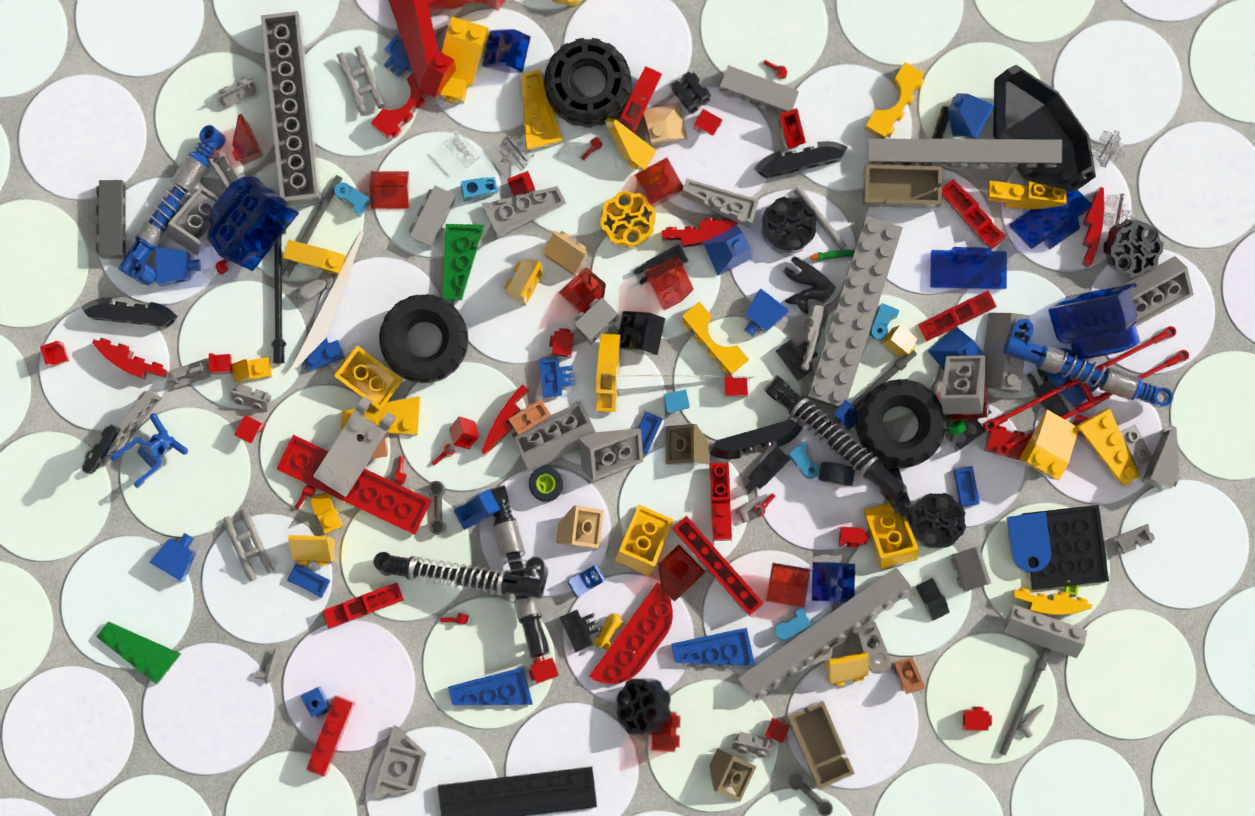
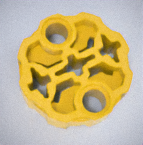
M628 191L618 192L616 196L607 200L602 207L601 229L611 244L616 247L621 246L634 249L651 238L654 232L656 214L654 207L650 205L644 195L629 193ZM627 198L629 204L622 206L619 204V200ZM644 210H646L647 214L650 215L649 222H647L646 218L643 217ZM626 216L632 219L630 224L624 221ZM607 218H609L611 223H614L612 224V230L606 225ZM630 234H634L638 239L636 242L631 243L627 240V237Z

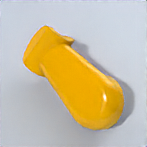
M612 613L606 618L599 637H596L593 641L596 647L609 649L611 645L609 640L618 627L623 626L621 623H624L619 614Z

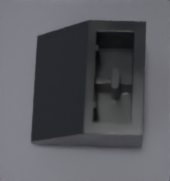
M623 311L618 332L620 334V349L641 354L658 355L665 318L650 312Z

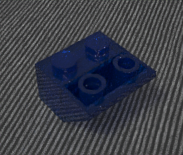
M516 29L490 30L482 67L507 73H523L531 36Z
M813 562L812 601L847 602L855 596V564Z

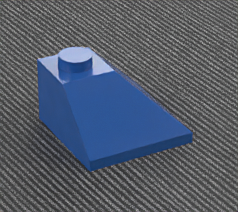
M957 93L952 98L951 105L948 108L952 136L956 138L977 139L994 105L968 93Z
M738 226L703 242L717 276L752 259L750 247L744 233Z
M958 327L928 350L929 354L943 371L945 369L946 356L984 355L973 339Z

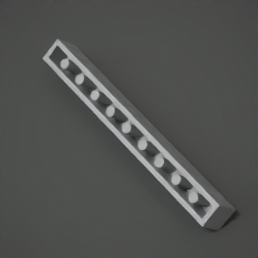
M869 138L868 163H872V165H884V163L903 165V163H910V166H922V163L929 164V166L940 167L941 164H949V167H960V164H968V167H979V164H987V167L991 168L999 167V164H1006L1008 168H1017L1018 164H1026V168H1037V164H1045V168H1057V165L1062 163V140Z
M897 567L744 673L738 680L753 702L762 700L769 691L779 688L783 681L796 676L800 669L812 665L820 655H826L833 646L843 643L847 636L859 632L864 624L873 622L884 610H890L894 603L900 599L904 600L912 591L910 584Z

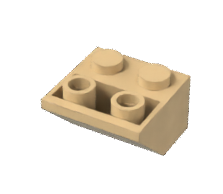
M555 230L543 254L561 268L576 276L588 259L586 247L580 242H576V244L570 240L571 237L565 232L561 231L559 233Z

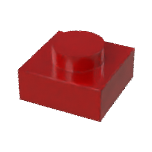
M771 718L765 736L783 743L790 725Z

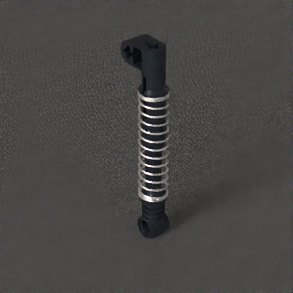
M776 375L765 387L764 391L776 402H780L781 405L787 408L792 418L798 417L797 422L803 419L802 426L808 423L810 425L808 431L814 428L816 431L813 436H816L818 433L821 434L819 441L825 438L827 441L824 445H829L831 447L830 450L834 449L836 455L840 454L842 456L841 460L846 459L848 461L847 465H853V470L857 469L861 477L869 479L879 488L882 496L890 503L895 505L906 493L907 486L884 468L877 457H873V453H867V448L862 449L861 443L857 444L856 439H851L850 434H845L844 429H839L838 424L833 425V419L827 420V414L822 415L821 409L816 410V405H811V401L808 398L794 392L781 377Z
M380 552L373 559L375 568L385 576L394 574L404 576L411 581L416 580L418 577L419 582L425 577L426 583L433 578V584H436L437 580L440 579L441 586L447 580L448 587L454 581L455 588L459 585L462 586V589L469 587V590H472V588H476L477 591L483 589L484 592L490 590L492 594L496 591L499 595L514 594L541 599L548 577V568L539 557H532L526 562L523 576L513 575L506 570L501 571L499 569L495 572L491 568L488 571L486 567L480 569L479 566L473 568L472 565L467 567L465 564L459 566L458 563L452 565L449 561L446 563L443 560L437 562L436 559L430 561L429 558L423 560L422 557L418 556L405 558L390 555L387 552ZM425 560H428L429 564H424ZM389 561L386 566L382 567L383 562ZM436 561L437 565H431V563ZM440 562H443V564H444L443 567H442V566H439V563H440Z

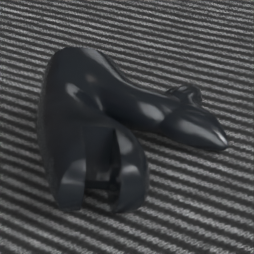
M794 256L791 262L801 269L800 273L797 274L786 266L783 270L784 274L793 282L811 285L813 288L802 290L800 293L785 299L784 302L791 305L797 304L803 313L808 314V300L814 299L825 303L836 290V286L815 267Z

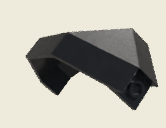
M1018 65L1006 69L994 79L993 137L995 139L1062 140V163L1057 165V168H1045V164H1037V168H1026V164H1018L1016 169L1024 180L1075 192L1096 177L1090 136L1057 90Z

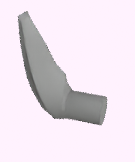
M767 494L759 496L736 509L735 513L740 514L742 523L749 521L747 511L762 502L767 497Z
M275 648L270 662L267 664L266 672L256 671V679L265 680L266 684L271 681L277 664L278 648Z
M1042 704L1019 724L1017 730L1023 731L1026 738L1033 736L1029 727L1045 705Z

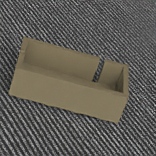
M866 164L863 169V206L880 207L883 203V207L938 209L942 204V187H940L942 184V167Z
M821 700L807 706V711L800 709L786 715L818 789L855 774L848 757L841 756L845 755L846 752L824 701Z

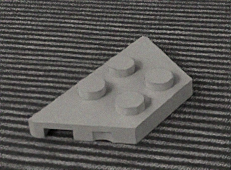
M393 725L373 799L414 792L417 788L426 752L396 725Z

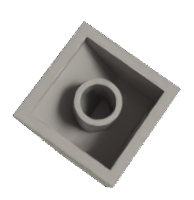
M603 297L600 300L595 299L589 305L590 309L586 313L581 312L575 318V327L590 345L619 320L618 313Z
M980 546L951 554L952 559H950L952 568L957 570L959 576L956 577L959 588H963V591L992 584Z

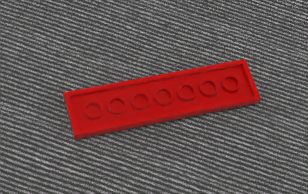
M292 435L276 468L277 470L416 535L432 500L365 468L348 496L345 497L313 477L329 451Z

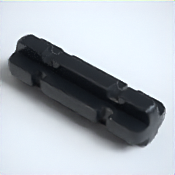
M942 106L932 139H943V134L949 120V107Z

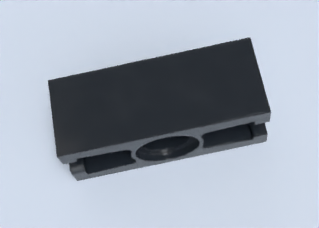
M988 407L983 409L982 414H976L965 422L966 429L963 434L967 439L962 444H959V442L955 444L954 448L956 451H959L986 432L978 419L983 414L989 415L992 413ZM969 424L976 426V434L969 433ZM992 424L987 425L989 429L992 428ZM949 434L946 435L948 440L951 442L954 436Z

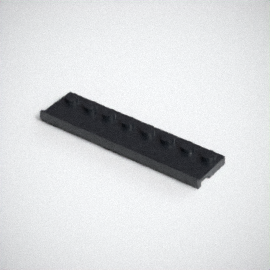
M593 766L437 785L441 816H531L597 807Z

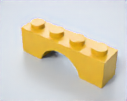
M905 62L893 81L899 93L898 103L887 110L876 109L864 130L879 139H885L886 136L890 138L895 130L893 124L895 121L900 122L905 114L902 111L905 105L910 106L915 97L912 95L914 90L917 89L919 91L924 83V80H922L924 73Z
M699 301L682 315L681 319L683 322L681 323L687 331L692 330L696 335L694 339L700 346L704 344L708 349L706 353L712 360L716 359L720 363L719 368L725 375L728 373L732 376L749 361V358L737 345L724 347L716 344L711 339L708 332V324L712 315Z

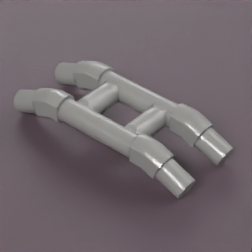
M359 45L354 47L361 68L351 71L344 53L341 52L336 55L359 114L364 116L367 114L361 95L372 92L377 108L382 109L385 105L363 49ZM365 75L368 85L357 88L354 78Z
M245 508L241 510V514L248 529L247 531L237 535L230 516L223 518V521L243 570L251 582L256 580L257 577L248 559L259 555L268 574L272 573L274 568L256 531L250 513ZM251 537L255 548L244 552L241 541Z

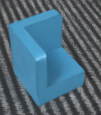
M686 389L663 394L667 415L690 408Z

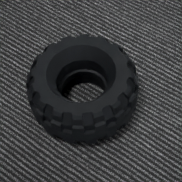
M579 38L571 43L567 42L552 55L546 67L544 88L547 100L554 112L571 125L583 126L584 128L605 125L606 118L614 119L622 112L630 97L631 73L626 59L613 45L605 43L601 39ZM584 66H592L601 70L606 79L604 90L593 97H582L574 93L570 86V77L575 70Z
M416 294L400 300L387 312L380 326L379 344L386 363L397 375L411 382L427 384L447 378L460 367L467 353L468 331L462 315L451 303L435 295ZM421 322H429L436 325L442 333V345L438 352L430 357L416 356L407 346L408 332L413 326Z
M908 379L890 380L875 387L862 401L856 417V431L861 446L867 448V453H873V457H877L881 464L892 468H909L928 460L940 447L946 430L945 414H943L942 405L937 395L923 384ZM902 406L910 409L918 420V430L909 441H893L883 430V417L893 407Z

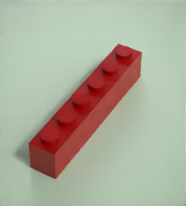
M687 515L672 528L673 532L748 616L764 604Z

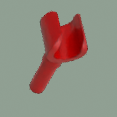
M764 60V65L777 71L776 77L786 79L787 69L785 66H777Z
M599 137L590 140L592 147L581 156L583 161L592 152L602 148V142Z
M232 249L226 258L217 262L216 270L220 275L229 270L226 264L236 253L235 250Z
M451 444L445 445L441 455L431 462L434 466L446 456L451 457L454 455L455 450L451 453L446 451V448Z
M399 456L398 468L395 473V481L401 484L405 483L407 474L402 473L404 456Z
M310 485L305 486L294 508L299 509L306 496L312 498L316 488Z
M773 493L765 502L754 508V511L758 507L763 509V513L759 517L765 514V508L776 497Z
M458 613L457 618H440V622H453L465 625L469 616Z

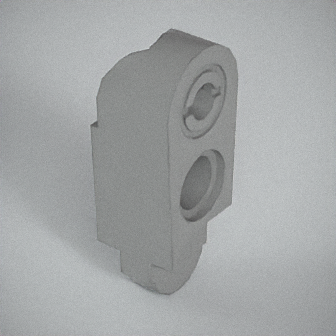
M867 622L858 632L864 653H868V668L871 673L882 674L891 668V660L876 622ZM871 642L878 643L875 648L868 647ZM882 659V662L877 664L875 660Z

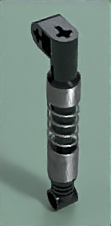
M503 485L492 488L490 491L501 509L493 514V518H495L493 529L496 534L501 557H507L508 559L503 564L509 563V572L511 574L523 576L526 563L523 565L522 561L527 562V560L521 559V557L525 554V549L517 520L511 514L512 510H509L511 507L506 487ZM514 595L515 600L513 602L519 623L523 626L531 659L550 654L547 638L540 620L542 612L538 599Z

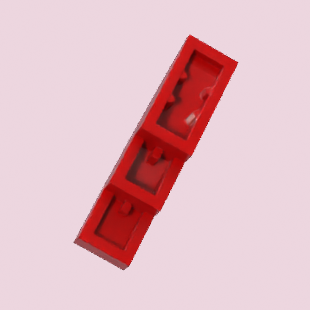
M954 179L942 188L943 198L990 250L994 249L1005 239V235L992 223V219Z
M1101 186L1096 190L1082 225L1089 227L1082 242V245L1088 247L1081 263L1085 267H1089L1093 263L1103 228L1105 203L1104 188Z
M987 290L918 324L927 342L997 308V305L990 291Z
M523 384L507 401L492 425L482 449V453L485 456L512 430V427L508 424V419L520 411L516 404L529 392Z
M396 582L322 610V614L328 629L404 601Z

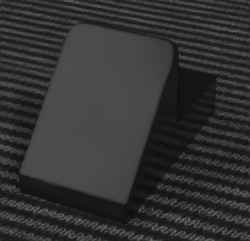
M933 578L915 586L932 621L950 613L945 596L940 593Z

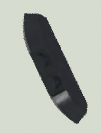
M820 141L817 142V148L815 149L814 146L804 148L802 152L796 153L795 150L784 153L785 156H782L781 152L777 151L761 160L754 170L767 179L840 162L848 147L837 142Z
M99 298L81 306L84 313L90 319L169 327L178 318L172 310L155 302H150L146 308L144 304L135 303L134 306H127L125 302L116 301L113 304L112 298Z
M790 419L716 440L712 447L710 455L720 459L731 460L741 458V450H743V453L754 451L755 446L769 447L773 445V441L776 442L778 447H781L791 442L801 432L803 427Z

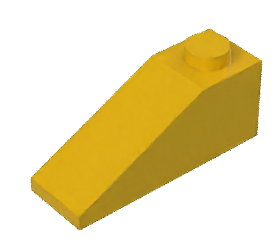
M606 118L605 122L622 158L628 162L627 165L634 170H645L655 155L656 150L616 119Z
M288 240L283 258L339 275L346 255Z

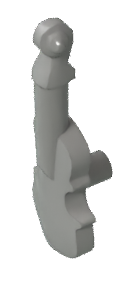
M821 305L811 306L809 316L807 317L809 322H805L803 325L806 329L804 339L808 343L806 353L803 356L804 360L801 364V369L804 371L809 369V363L813 359L815 346L819 343L822 327L825 326L828 317L826 308Z

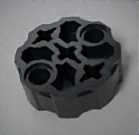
M781 197L776 199L773 204L766 208L761 219V234L764 241L768 242L772 250L779 253L795 254L801 252L804 247L812 242L816 234V214L803 199L798 197ZM785 204L787 210L781 212L778 210L777 205ZM798 210H800L801 212L799 216L794 217L797 215ZM804 214L807 218H811L809 223H807L806 220H802L804 218ZM786 222L793 224L791 229L784 227ZM769 228H771V230H775L773 236L771 235V233L767 234ZM786 232V234L781 235L780 240L777 241L778 236ZM798 239L801 245L793 247L790 241Z
M1125 219L1123 223L1115 224L1108 231V238L1103 245V253L1106 254L1108 264L1112 269L1132 277H1138L1147 271H1152L1158 265L1159 256L1163 253V242L1160 240L1159 231L1153 225L1137 219ZM1148 230V235L1144 237L1145 231ZM1122 258V263L1118 266V261Z
M930 493L921 497L911 507L909 511V524L914 537L922 546L929 549H943L952 546L964 534L966 513L963 506L953 496L947 493ZM941 498L948 500L947 508L940 506L939 501ZM921 508V513L923 514V516L917 519V514L915 513V511H918ZM939 516V521L945 524L935 525V521L930 518H936ZM953 516L956 517V518L953 519V520H948V519L944 518V517L951 518V517H953ZM925 521L927 523H930V525L922 524L918 526V523ZM957 522V528H959V531H955L953 534V528H951V525H955ZM940 528L945 529V530H946V533H947V535H948V537L946 536L945 531H942V530H939V529H940ZM928 533L935 537L933 544L926 542L925 538Z
M632 678L625 682L624 688L617 695L618 710L616 714L619 722L625 727L626 732L632 735H655L661 732L671 716L669 692L655 678Z

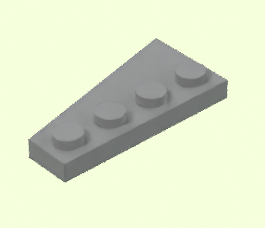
M687 178L681 196L750 229L759 202L757 199Z
M558 186L528 194H520L515 197L481 204L498 238L565 205L566 201Z

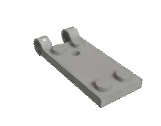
M151 390L143 391L139 395V401L117 425L121 431L107 453L104 463L99 466L100 468L108 464L110 456L121 447L161 401V396ZM92 449L85 453V460L89 459Z
M364 396L359 401L353 414L313 476L345 497L348 496L396 419V416L387 412L378 426L364 417L365 412L372 403V401ZM358 434H362L364 436L363 441L357 440Z

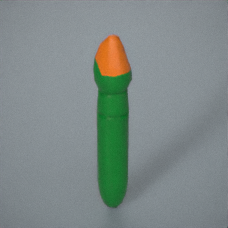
M854 250L817 252L811 255L810 259L821 261L823 259L851 257L854 254Z

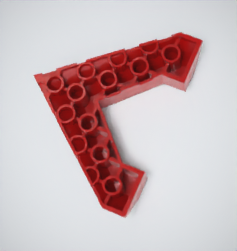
M388 0L420 91L436 99L456 71L454 59L438 51L430 14L436 13L437 10L449 8L450 10L464 7L463 5L469 3H484L499 11L506 0Z

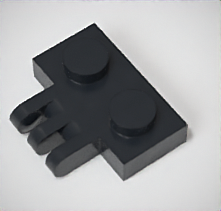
M790 339L776 349L775 352L798 382L811 373L813 369L810 365L807 371L801 369V364L804 360L803 356L806 353L804 347L808 343L804 341L796 347ZM817 352L813 353V359L818 356Z
M577 609L560 617L575 652L593 645L590 635L601 631V627L592 629L593 625L598 624L597 620L592 622L588 620L595 617L594 613L581 618Z

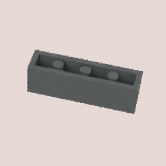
M99 180V186H96V195L99 197V205H96V214L99 216V223L96 224V233L99 235V242L96 243V252L103 259L125 258L126 183L123 180Z

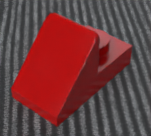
M795 108L780 113L778 124L783 131L787 148L806 143L798 109Z

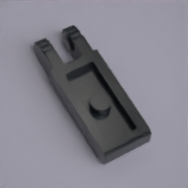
M680 244L646 261V264L638 267L633 272L637 275L649 268L652 274L643 277L639 281L643 285L688 262V259Z
M1038 368L1037 373L1043 381L1041 385L1038 386L1035 377L1031 373L1027 375V379L1033 387L1032 390L1037 398L1056 389L1044 370ZM1059 393L1040 402L1044 410L1047 409L1059 417L1070 412Z
M112 424L109 427H105L101 434V441L92 448L91 458L83 462L82 470L84 473L93 474L98 470L121 431L119 427Z

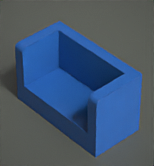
M489 489L476 495V498L465 505L454 509V513L463 530H466L501 509Z

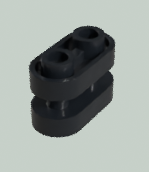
M687 71L682 75L684 80L682 83L675 80L670 83V87L686 110L692 115L698 111L696 104L700 102L704 106L710 102L709 97L711 94L706 87L702 88L699 84L700 80L695 72ZM689 87V89L695 95L693 98H691L689 94L686 92V88Z

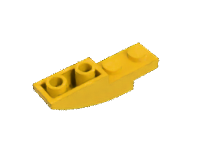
M989 181L988 201L1002 202L1004 207L1015 209L1052 208L1066 205V190L1035 182H1029L1027 186Z
M601 334L596 379V411L616 412L618 376L616 375L619 373L620 334Z
M1021 587L1018 590H1012L1011 598L1028 602V610L1042 614H1073L1092 609L1093 606L1085 598L1077 597L1072 599L1069 598L1070 594L1058 591V594H1052L1050 600L1048 595L1037 593V596L1029 594L1030 590Z

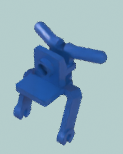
M155 413L150 415V420L158 431L157 435L154 434L148 442H144L141 437H135L122 449L110 456L111 461L115 462L134 445H140L137 453L152 469L134 483L136 488L142 486L148 478L161 469L162 461L160 457L172 448L183 455L188 453V449L176 441L173 436L170 437L168 435V431Z

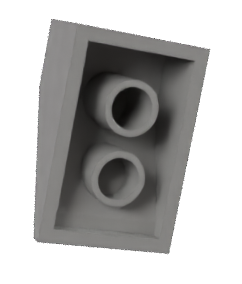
M201 185L168 223L166 235L198 256L214 236L233 206Z
M985 355L946 356L940 396L943 414H982Z
M1170 426L1163 429L1152 455L1153 459L1150 460L1142 482L1162 491L1171 489L1173 486L1175 487L1180 478L1178 476L1180 469L1177 427Z
M639 428L595 432L579 438L582 471L593 481L643 462L642 437Z

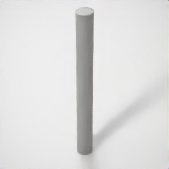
M800 186L794 190L795 193L814 210L818 222L840 250L847 246L804 190Z

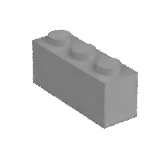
M436 185L427 192L425 197L427 202L425 206L420 207L417 213L419 218L416 223L413 222L409 229L412 240L431 249L457 199L455 194Z

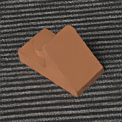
M913 657L894 662L902 691L910 694L925 689Z

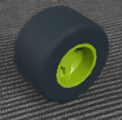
M822 462L819 480L832 484L852 486L855 470L849 465Z
M541 467L531 474L529 489L536 499L542 502H550L561 495L563 480L557 470L551 467Z

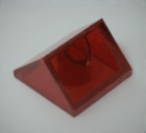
M371 171L369 183L371 209H409L410 172Z

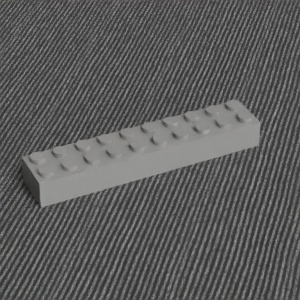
M299 11L260 15L280 200L284 206L320 202L322 199L302 17Z
M870 216L865 217L807 395L809 400L837 409L845 399L848 400L903 227Z

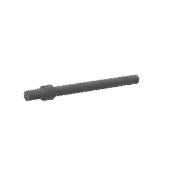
M336 175L300 243L307 244L335 194V186L342 181V177ZM288 260L289 262L282 275L289 278L295 265L298 266L299 263Z
M913 350L909 355L906 354L902 358L899 357L888 371L851 402L852 406L855 409L860 406L868 393L880 384L887 382L899 370L902 371L907 367V363L917 353ZM834 417L833 425L839 424L840 422Z
M1044 647L1039 660H1036L1034 664V672L999 751L1004 756L1007 755L1040 675L1046 669V661L1051 649Z

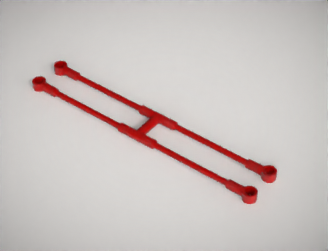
M1168 326L1163 332L1153 336L1151 340L1095 369L1101 370L1104 365L1107 368L1153 343L1156 344L1166 338H1172L1176 335V329L1173 326ZM1168 329L1172 331V335L1167 333ZM1180 350L1175 356L1165 360L1163 364L1138 377L1142 380L1165 367H1170L1178 362H1184L1189 358V353L1186 350ZM1180 353L1185 355L1184 359L1180 357ZM1071 379L1065 382L1064 385L1008 414H1003L993 420H987L984 422L983 428L985 431L991 432L1000 424L1008 421L1009 418L1077 384L1080 385L1088 401L1061 416L1064 420L1096 406L1114 394L1104 392L1094 397L1087 382L1082 384L1079 379L1074 381ZM988 422L992 424V429L987 427ZM1034 431L1006 444L998 445L996 448L997 454L1000 456L1006 455L1009 450L1031 438ZM1001 446L1005 448V453L1000 451Z

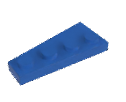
M747 627L671 643L675 663L755 666Z
M524 667L448 686L452 705H533Z

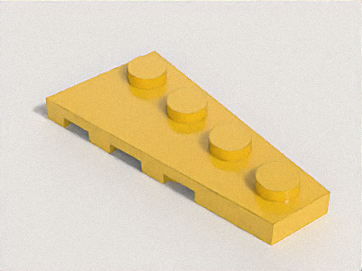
M540 69L522 73L521 85L526 151L562 142L563 139L554 111L546 97L544 80Z
M420 396L387 402L381 411L374 405H370L364 414V417L379 426L387 412L396 416V419L387 433L418 435ZM355 409L342 411L341 431Z
M1104 409L1075 426L1086 437L1085 440L1089 445L1093 446L1099 458L1103 459L1107 464V468L1120 485L1126 486L1140 477L1110 409Z

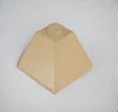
M679 102L645 110L643 116L651 147L688 139Z
M573 506L558 523L556 543L599 548L604 510Z

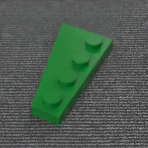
M445 225L443 299L463 300L484 225Z
M110 621L107 622L96 636L156 685L159 684L182 654Z

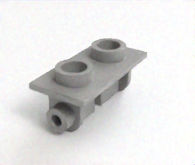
M245 77L236 82L237 85L231 88L229 85L219 90L220 93L217 94L218 98H223L220 100L221 105L228 108L239 102L237 94H240L242 100L255 95L254 92H257L254 84L250 85L252 79L247 80Z
M221 151L217 154V157L209 159L210 164L228 192L243 187V178L235 167L231 168L233 164L228 158L227 153Z
M205 358L170 370L169 377L176 389L212 377L209 372V366Z
M241 384L234 385L233 390L230 391L231 401L234 403L251 406L258 411H268V403H270L272 397L268 392L255 389L252 395V388Z
M1136 425L1120 432L1137 467L1153 459Z
M1145 524L1114 537L1115 552L1124 555L1135 550V544H1138L1139 547L1151 544L1155 540V536L1153 533H1150L1149 524Z
M743 732L734 734V742L731 749L743 754L747 752L753 753L761 758L770 757L773 741L770 738L756 735L755 742H752V734Z

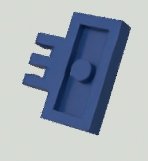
M396 35L385 48V51L391 56L384 66L388 68L393 63L390 71L394 73L399 68L396 76L400 77L406 69H409L411 72L413 70L402 39Z
M326 337L304 361L308 371L311 372L342 360L345 357L339 341L335 340L329 343Z
M559 358L539 359L543 398L562 396L563 386L575 385L574 381L566 380L567 378H574V373L566 374V371L573 370V366L559 367Z

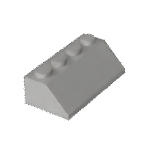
M1176 256L1157 265L1152 271H1147L1142 276L1135 277L1109 292L1113 307L1128 331L1194 295L1188 268Z
M989 312L983 352L985 355L984 389L1010 393L1021 391L1024 360L1004 354L1003 349L1011 325L1020 319L1030 320L1031 315ZM1023 326L1019 327V329H1021V333L1025 332V330L1022 329ZM1020 334L1013 336V337H1016V338H1019V339H1022V340L1025 339V338L1019 337Z
M579 402L551 415L523 434L517 436L514 432L512 436L528 471L531 472L580 449L579 438L595 433V429L582 403Z

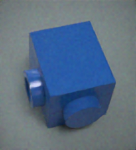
M321 686L301 695L311 717L316 715L319 718L328 713L327 709L331 706Z

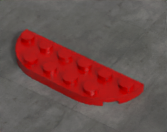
M658 582L589 675L590 678L605 684H618L630 680L642 670L666 637L673 620V608L669 595Z

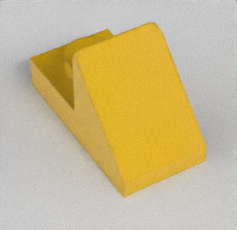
M269 357L254 360L244 359L232 363L234 383L273 377Z
M322 493L310 499L314 514L318 517L324 534L343 527L330 494Z

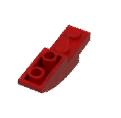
M647 66L644 67L619 121L634 134L662 76V73Z
M727 217L722 218V221H715L714 218H704L699 223V229H696L695 226H686L684 229L677 230V227H666L665 230H662V241L681 240V248L703 245V242L738 226V223Z
M100 338L99 341L93 339L92 343L97 350L120 369L144 380L147 373L166 378L168 371L163 368L164 365L152 362V365L147 364L145 359L134 356L132 359L134 352L129 350V346L118 343V346L111 345V341Z
M729 462L710 463L713 541H732Z

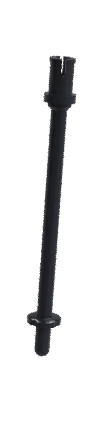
M275 213L274 230H269V233L274 235L275 339L271 342V346L273 347V364H285L286 342H284L282 335V235L286 234V230H282L281 214Z

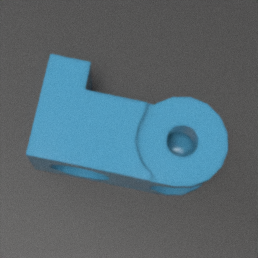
M495 177L464 180L460 184L463 202L498 193Z
M345 182L338 183L334 188L337 198L340 201L352 204L354 206L352 210L360 217L371 203L369 197Z
M883 303L880 305L870 329V335L874 340L879 341L887 336V327L891 317L896 319L900 310Z
M803 442L787 455L803 476L813 479L819 475L820 467L816 462H812L806 454L805 450L808 449V446Z
M802 608L794 611L796 617L786 623H779L775 627V635L779 639L786 640L811 625Z

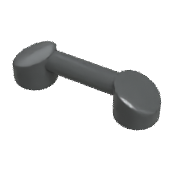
M433 481L429 484L428 490L434 496L435 520L431 521L429 530L435 535H440L446 530V523L442 520V495L445 493V486L440 481Z
M795 773L789 777V787L793 790L800 789L817 804V811L821 816H829L832 813V803L828 799H821L804 783V779L800 774Z

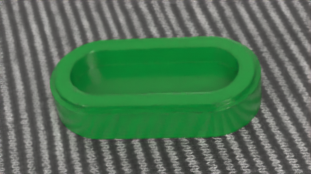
M945 414L946 431L949 435L954 436L965 431L966 426L962 414Z

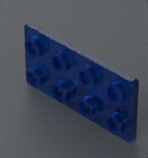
M1066 190V205L1030 209L1011 222L1009 226L1030 249L1044 241L1045 246L1050 250L1080 229L1078 217L1093 206L1080 191Z
M952 247L951 250H931L930 287L1005 290L1007 288V252L991 251V248Z

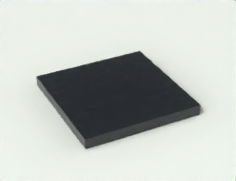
M1099 505L1022 513V515L1046 512L1051 546V559L1048 565L1040 571L1029 572L1031 590L1109 581ZM1030 557L1028 565L1031 568H1035L1038 561L1035 557Z

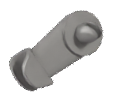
M326 271L321 272L319 278L299 288V299L308 302L313 300L323 289H329L333 282L332 276Z

